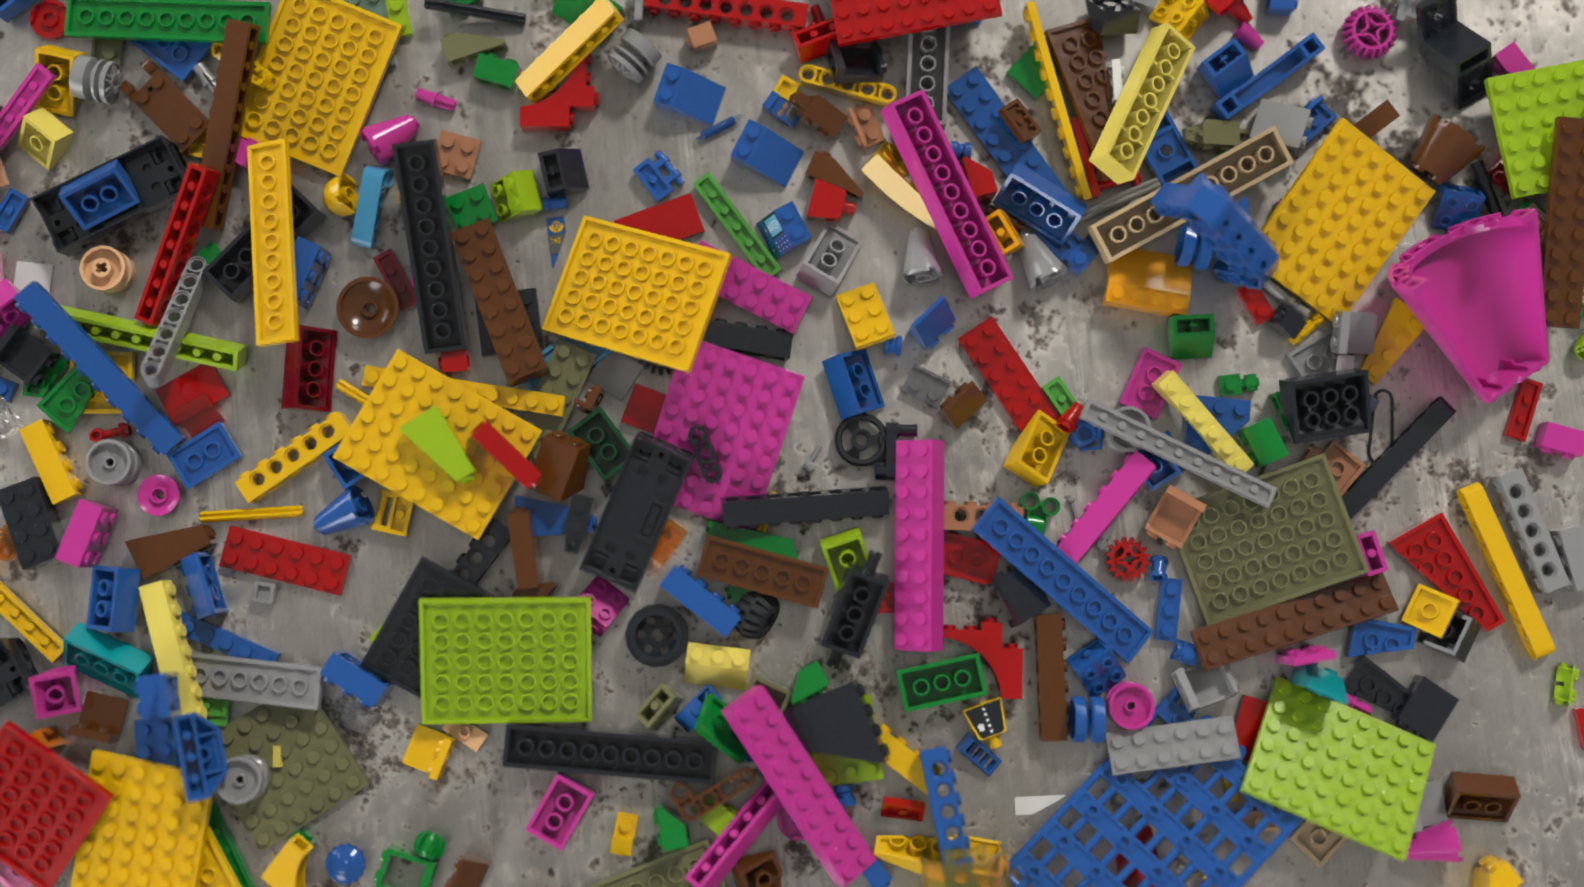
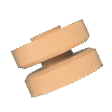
M100 245L93 247L84 254L80 261L79 271L82 280L87 286L110 295L123 293L131 287L135 280L136 269L134 262L128 255L110 246Z

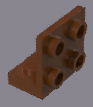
M88 691L79 723L70 725L68 734L108 744L119 741L129 700Z

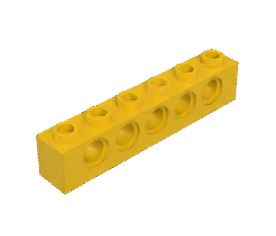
M336 411L330 413L325 417L326 420L324 422L312 425L308 429V433L293 438L290 441L292 444L286 448L281 447L273 453V457L258 462L256 464L257 467L251 472L248 470L239 475V480L234 483L246 501L251 504L257 503L323 458V454L340 444L352 425L346 415ZM332 427L334 429V434L332 437L328 438L326 436V431L328 428ZM312 439H315L317 445L313 450H311L309 448V442ZM298 451L299 458L294 462L292 460V453ZM277 463L282 465L279 473H276L274 470ZM262 474L264 482L262 485H259L257 478Z

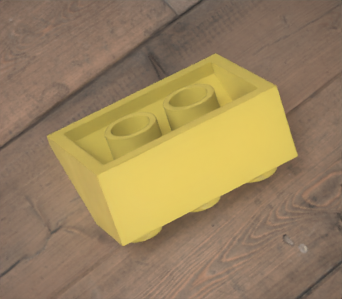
M689 641L684 683L705 686L709 684L713 687L746 691L751 649Z

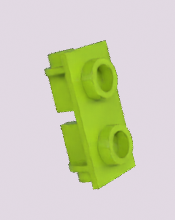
M1559 662L1556 681L1564 682V686L1555 685L1553 697L1555 704L1564 705V701H1566L1568 706H1571V702L1576 703L1577 690H1573V683L1578 682L1579 670L1575 669L1576 665L1573 664L1572 668H1568L1567 663Z

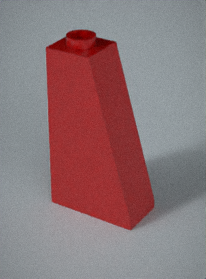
M485 418L470 432L471 436L526 489L530 486L534 488L542 480L540 478L542 473Z

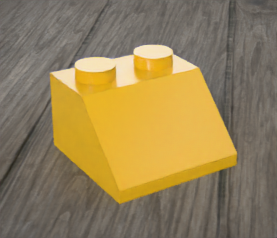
M1490 854L1480 858L1478 864L1474 867L1472 887H1518L1524 882L1508 861Z

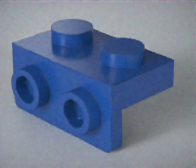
M1321 95L1316 100L1314 98L1311 99L1305 106L1306 109L1311 110V117L1314 118L1311 129H1307L1305 133L1307 137L1306 146L1337 119V115L1323 103L1324 97Z

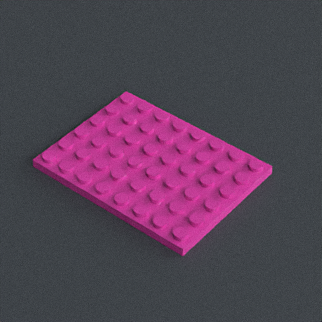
M702 341L691 373L674 369L653 436L695 454L688 437V432L696 424L704 425L709 432L722 466L723 476L717 483L707 482L695 456L674 506L721 522L720 497L766 494L805 375ZM695 429L696 432L693 436L698 437L700 441L699 444H696L697 447L702 444H708L707 441L702 442L701 436L704 434L703 431L699 432L698 429ZM703 448L700 451V456L703 459H710L712 453L709 449ZM660 452V453H659V456H660L661 458H663V457H664V453H663V452ZM715 461L704 464L705 467L709 465L711 469L708 475L716 478L719 472L718 470L714 471L712 468V463H715ZM748 525L739 526V528L754 530V528H750Z

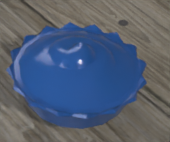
M350 843L340 844L328 852V857L325 860V870L328 872V877L333 879V882H339L341 885L345 883L350 885L363 876V871L366 868V859L363 856V852L357 846H352Z

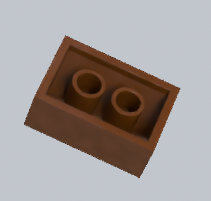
M1452 771L1445 784L1444 801L1447 818L1507 823L1521 798L1514 776Z

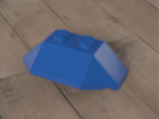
M196 712L173 716V728L187 803L210 798L228 772L221 728Z

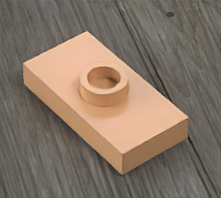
M445 724L442 728L475 752H478L489 736V733L475 724Z

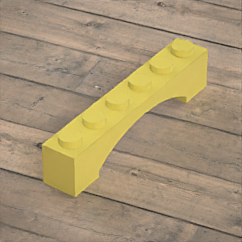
M1174 370L1164 372L1151 384L1158 394L1174 407L1196 430L1214 453L1217 460L1244 473L1254 465L1251 459Z

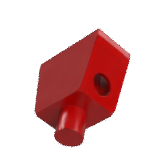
M816 178L807 220L840 222L842 213L854 216L856 203L845 201L846 190Z

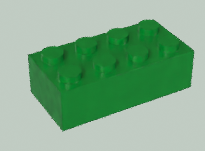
M978 652L895 669L905 713L988 695Z

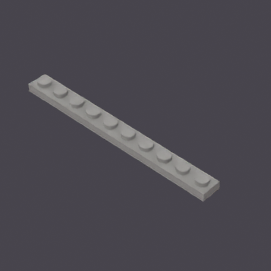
M1090 398L1086 400L1079 419L1265 508L1270 507L1277 490L1276 487Z

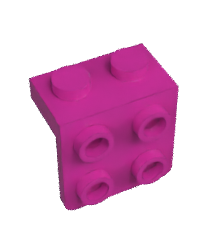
M596 576L578 597L591 596L592 633L602 637L612 621L628 604L629 597L606 579Z

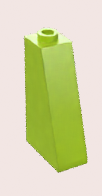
M434 406L399 427L401 432L455 481L466 484L475 479L474 475L478 471L439 407Z

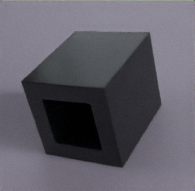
M1285 306L1276 308L1268 320V323L1281 336L1292 339L1297 337L1307 323L1291 307Z

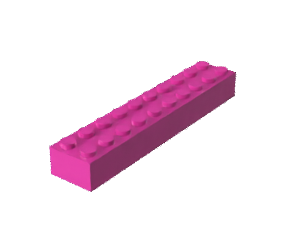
M924 89L888 104L880 111L969 298L972 299L1013 279L1014 277Z
M933 439L896 441L894 650L943 651L944 441Z
M752 686L721 712L834 884L847 886L877 859L764 686Z

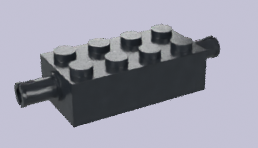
M875 550L869 551L864 566L850 562L847 564L820 635V646L832 649L826 665L832 668V665H834V669L839 668L843 654L858 659L861 658L889 586L888 575L876 571L882 554L878 551L876 554L874 553Z

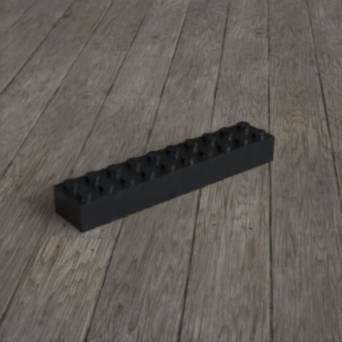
M431 139L391 144L424 353L431 354L467 349L469 342L438 140Z
M507 723L502 767L714 785L718 748L705 738L530 723Z

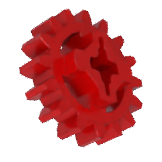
M1121 537V542L1117 539L1114 540L1115 546L1108 545L1111 551L1104 554L1109 557V560L1104 561V564H1110L1107 571H1114V578L1120 575V581H1125L1127 577L1129 582L1134 579L1133 576L1137 579L1141 578L1140 572L1147 573L1144 566L1150 565L1146 558L1151 556L1150 554H1145L1144 551L1148 548L1147 546H1140L1141 540L1134 543V537H1130L1128 541L1126 537ZM1130 546L1134 547L1139 553L1133 552ZM1120 548V553L1117 557H1114L1116 551ZM1126 556L1135 557V559H1131L1128 562L1119 561ZM1140 561L1138 568L1135 570L1134 566ZM1119 564L1121 567H1123L1125 573L1120 571L1116 567V565Z

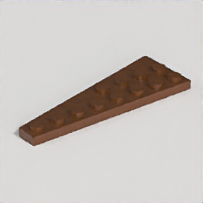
M1089 18L1048 29L1044 32V35L1092 153L1113 110L1111 101L1113 96L1109 71L1106 69V51L1103 49V36L1091 29ZM1098 169L1103 182L1110 180L1106 174Z

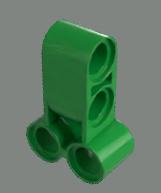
M1034 492L1023 493L1019 498L1020 507H1024V510H1026L1024 519L1044 535L1048 516L1056 515L1060 510L1059 501L1054 497H1047L1040 501L1039 496ZM1029 495L1034 498V505L1032 507H1027L1024 503L1025 498ZM1047 501L1054 503V510L1050 513L1045 510V503Z

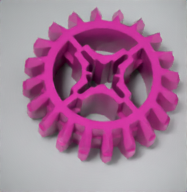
M1370 4L1365 7L1360 6L1353 10L1350 16L1345 18V23L1341 28L1344 30L1341 33V37L1346 38L1343 44L1349 45L1347 51H1354L1353 57L1360 54L1361 60L1365 59L1366 56L1368 60H1372L1374 57L1379 59L1382 57V54L1386 55L1389 49L1394 47V41L1398 37L1395 33L1398 31V28L1393 27L1396 24V20H1390L1392 13L1385 14L1386 8L1379 11L1378 5H1375L1373 8ZM1357 21L1360 23V32L1356 34ZM1382 31V32H1383V40H1382V43H1381V45H1380V42H1379V40H1380L1379 33Z

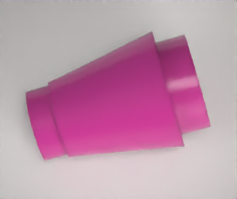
M1242 22L1233 33L1237 41L1255 51L1264 43V40H1262L1250 23Z

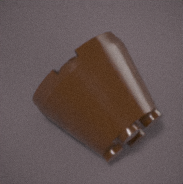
M1433 113L1427 120L1410 159V167L1418 173H1427L1428 176L1426 178L1436 185H1441V183L1445 184L1480 156L1486 147L1482 144H1475L1477 139L1453 122L1447 120L1440 121L1442 117Z

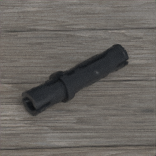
M1482 159L1470 164L1476 178L1475 184L1479 186V189L1486 197L1484 202L1489 214L1501 212L1502 217L1505 216L1491 182L1493 180L1492 176H1489L1484 160Z

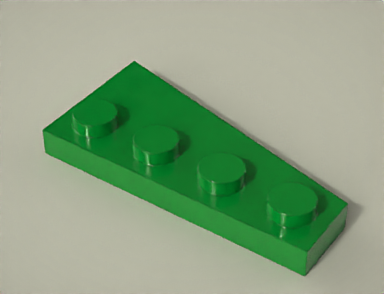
M78 365L36 405L67 434H71L96 391L91 385L93 381L87 375L84 377L76 369Z

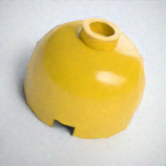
M347 174L330 179L323 190L322 200L325 207L340 217L355 215L359 196L355 189L358 186L357 183Z

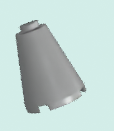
M916 227L909 233L903 281L912 286V282L918 283V286H929L939 283L941 277L944 279V271L931 234L924 227Z
M1026 233L1020 237L1025 246L1019 252L1032 292L1035 289L1038 292L1048 289L1058 283V277L1062 276L1064 278L1067 275L1068 269L1036 234Z

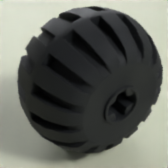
M755 591L746 592L748 595H743L736 604V608L741 611L739 616L742 618L734 628L743 637L760 639L774 625L780 611V604L776 597Z

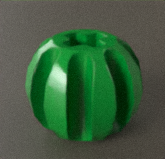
M425 830L415 839L414 851L417 855L435 861L445 852L446 839L441 835Z

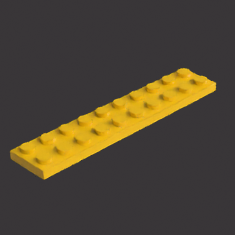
M283 138L247 146L256 345L259 347L299 341L289 141Z

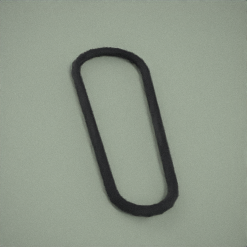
M1379 389L1374 394L1375 398L1380 392H1386L1390 396L1392 443L1394 441L1393 395L1390 391L1386 389ZM1375 410L1371 412V417H1372V431H1373ZM1369 432L1368 457L1371 462L1376 463L1371 456L1373 432Z

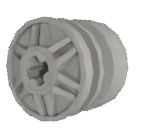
M628 28L620 38L625 48L617 44L614 45L613 49L615 52L609 51L607 58L622 75L639 84L643 80L640 74L644 76L648 74L643 64L654 67L662 55L642 34L632 28Z
M79 55L74 60L69 74V86L72 95L75 98L84 100L94 99L96 102H103L109 105L114 104L118 100L121 93L119 86L123 83L120 64L116 61L98 60L95 57Z

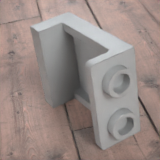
M1262 99L1249 139L1275 126L1286 148L1293 149L1295 154H1299L1300 148L1304 149L1307 142L1306 130H1310L1314 118L1311 117V110Z
M1198 663L1185 669L1182 667L1172 673L1171 676L1188 713L1234 697L1239 692V683L1235 677H1232L1229 671L1230 664L1205 672L1202 663Z

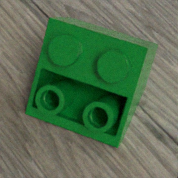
M1214 314L1178 315L1167 319L1170 359L1181 360L1212 357L1215 339Z
M817 659L798 670L791 695L792 704L796 702L797 704H803L809 700V695L814 692L819 695L828 689L827 685L830 682Z
M659 803L655 812H653L654 823L659 825L657 833L658 846H662L663 852L689 847L691 838L688 821L665 803Z

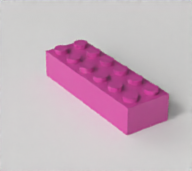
M700 241L699 245L723 251L705 241ZM735 256L731 259L719 293L720 297L792 334L796 333L813 299V296Z

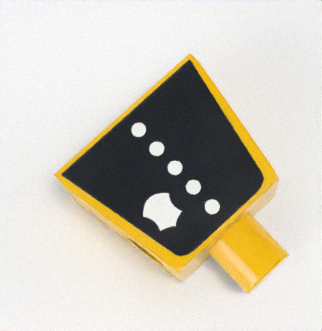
M996 696L961 709L979 741L987 739L990 749L1002 746L999 734L1006 732L1007 727L1001 697Z

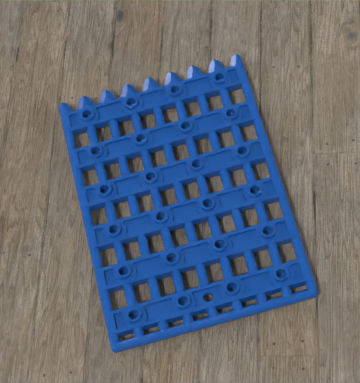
M1174 687L1155 707L1152 719L1143 727H1149L1157 717L1166 724L1195 721L1193 717L1196 711L1188 713L1185 704L1177 705L1181 695L1177 687ZM1206 715V716H1203L1202 718H1200V719H1198V720L1209 719V718H1212V717L1209 716V715ZM1239 745L1240 759L1209 763L1216 771L1203 784L1193 776L1203 764L1190 765L1187 769L1181 766L1155 770L1141 785L1132 776L1134 773L1112 776L1110 758L1108 756L1001 869V876L1012 887H1027L1029 884L1033 887H1064L1061 882L1075 868L1084 877L1076 887H1088L1090 884L1094 887H1125L1122 882L1137 869L1145 877L1137 887H1150L1151 884L1155 887H1187L1184 882L1198 869L1207 877L1199 887H1212L1213 884L1216 887H1243L1305 819L1240 791L1248 764L1244 766L1241 764L1246 754V749L1242 745ZM1162 776L1171 786L1157 800L1148 790ZM1223 776L1232 786L1218 800L1209 790ZM1102 777L1110 787L1096 800L1088 790ZM1239 791L1248 802L1234 815L1225 805ZM1118 792L1126 802L1112 815L1103 806ZM1179 792L1187 801L1173 815L1164 805ZM1073 807L1081 817L1067 831L1058 821ZM1134 807L1142 817L1128 831L1119 821ZM1195 807L1203 817L1189 830L1180 821ZM1256 807L1265 816L1250 830L1242 820ZM1089 822L1097 832L1083 846L1074 836ZM1149 822L1158 832L1144 846L1135 836ZM1210 822L1219 830V833L1207 845H1204L1196 836ZM1272 822L1281 832L1269 845H1266L1258 836ZM1044 837L1053 847L1040 861H1037L1029 852ZM1105 838L1113 848L1098 861L1090 852ZM1166 838L1174 848L1160 861L1151 852ZM1227 838L1236 847L1221 861L1213 851ZM1060 853L1068 863L1054 877L1045 867ZM1121 853L1129 863L1115 877L1106 867ZM1182 853L1191 863L1176 877L1167 867ZM1243 853L1252 861V864L1238 877L1229 867ZM1014 868L1023 876L1020 882L1010 873Z

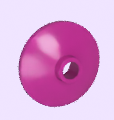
M156 474L149 476L141 483L137 498L139 505L146 513L154 516H163L175 509L180 499V491L177 483L172 478ZM160 492L164 493L163 499L159 498Z

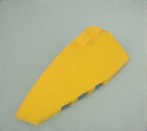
M955 834L954 837H947V838H948V839H955L958 834ZM904 835L876 836L874 856L909 871L946 882L937 835L935 837L915 835L914 837L906 838ZM968 836L970 841V848H967L968 856L973 857L975 869L972 870L973 878H977L979 887H997L1001 875L1003 842ZM954 849L951 852L952 860L958 861L962 858V851L960 849ZM963 870L958 871L955 875V879L958 882H964L967 878V873Z

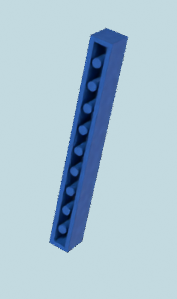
M32 281L13 297L17 301L15 304L17 308L23 313L27 312L32 317L31 322L38 329L42 328L47 333L46 338L53 345L58 344L60 346L62 355L67 360H73L78 365L76 367L78 372L84 377L87 375L93 381L91 385L98 392L102 391L107 396L106 401L112 407H118L121 410L122 418L129 424L132 422L137 427L135 431L143 439L147 438L152 443L150 446L157 454L162 453V455H166L186 438L39 282Z

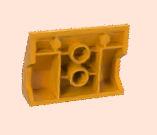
M1134 249L1108 263V277L1101 305L1167 317L1187 315L1191 296L1192 265L1190 263L1186 268L1175 266V255Z

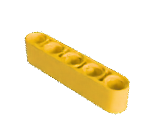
M806 64L799 71V82L808 89L884 108L896 100L897 91L889 84L882 82L850 83L853 88L846 90L842 87L844 83L834 84V80L830 85L823 83L822 80L824 78H831L833 80L830 69ZM811 73L814 77L806 80L803 78V75ZM870 88L873 93L866 95L862 92V89ZM890 93L892 95V98L890 100H885L882 97V94Z

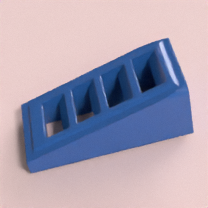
M969 732L965 734L955 747L988 777L1002 762L1001 759ZM979 746L980 748L977 750V752L973 756H971L974 750ZM986 752L985 756L980 760V762H977V760L982 756V754ZM992 757L993 760L984 768L985 763Z

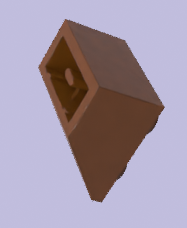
M973 381L969 384L964 382L954 392L956 394L954 398L949 396L939 406L942 410L938 414L955 431L987 401Z
M470 851L461 855L459 859H456L452 867V871H455L454 874L447 879L444 887H480L491 860Z

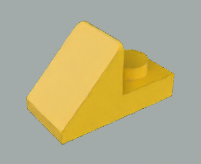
M618 811L615 830L612 835L611 854L632 856L639 814Z

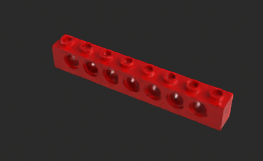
M644 0L645 12L652 16L663 14L673 19L685 17L694 22L707 20L711 24H720L722 22L728 23L732 27L744 25L749 26L753 30L766 28L775 33L788 31L789 34L806 28L809 4L785 0H671L668 5L661 4L662 0ZM684 1L691 3L687 8L681 6ZM704 4L712 6L709 10L701 9V6ZM723 7H730L732 9L729 13L721 11ZM745 9H748L752 12L749 16H744L741 14V12ZM764 12H769L772 16L765 19L761 15ZM784 15H789L792 17V19L787 22L783 21L781 18Z
M189 162L134 316L135 319L150 326L160 325L184 268L191 258L221 172L202 164Z

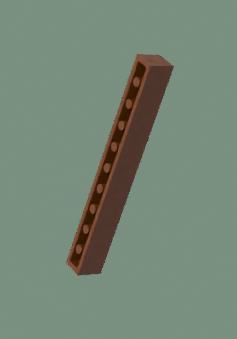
M227 19V25L224 28L225 36L223 46L221 47L220 64L217 68V80L213 90V103L209 112L210 119L206 130V142L202 151V165L221 172L202 227L224 231L236 166L235 159L239 149L261 29L260 26L252 23Z

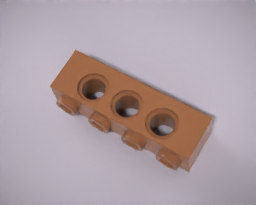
M944 501V530L973 531L971 528L977 522L975 518L977 511L985 512L992 502H985V506H977V502L964 501V505H956V501ZM1007 503L1022 517L1024 516V507H1018V503ZM957 510H962L965 513V519L962 522L955 519L954 515Z

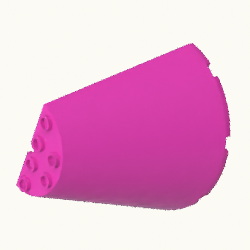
M1536 209L1513 210L1511 215L1503 217L1501 212L1451 226L1447 228V234L1442 236L1433 234L1410 247L1399 256L1400 262L1398 264L1393 263L1388 271V279L1391 286L1474 394L1484 403L1496 401L1503 393L1509 392L1515 386L1514 383L1525 381L1528 376L1540 371L1541 367L1549 363L1539 224Z

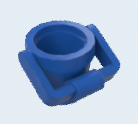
M1080 419L1076 430L1072 431L1069 435L1070 443L1079 448L1080 452L1102 449L1103 430ZM1097 439L1096 447H1088Z

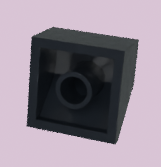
M1455 612L1443 639L1422 631L1417 642L1464 663L1482 625L1472 617Z

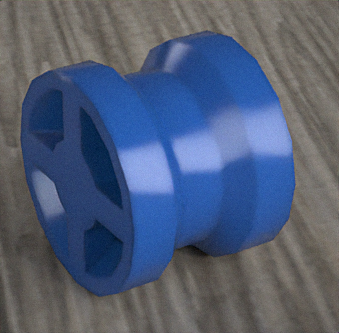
M901 335L884 341V355H889L890 353H894L896 356L901 355Z

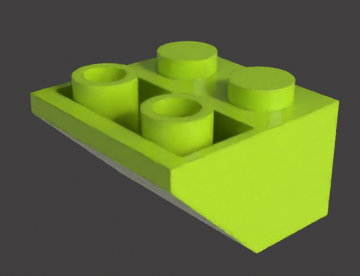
M513 170L490 184L500 223L529 217L543 210L533 170Z

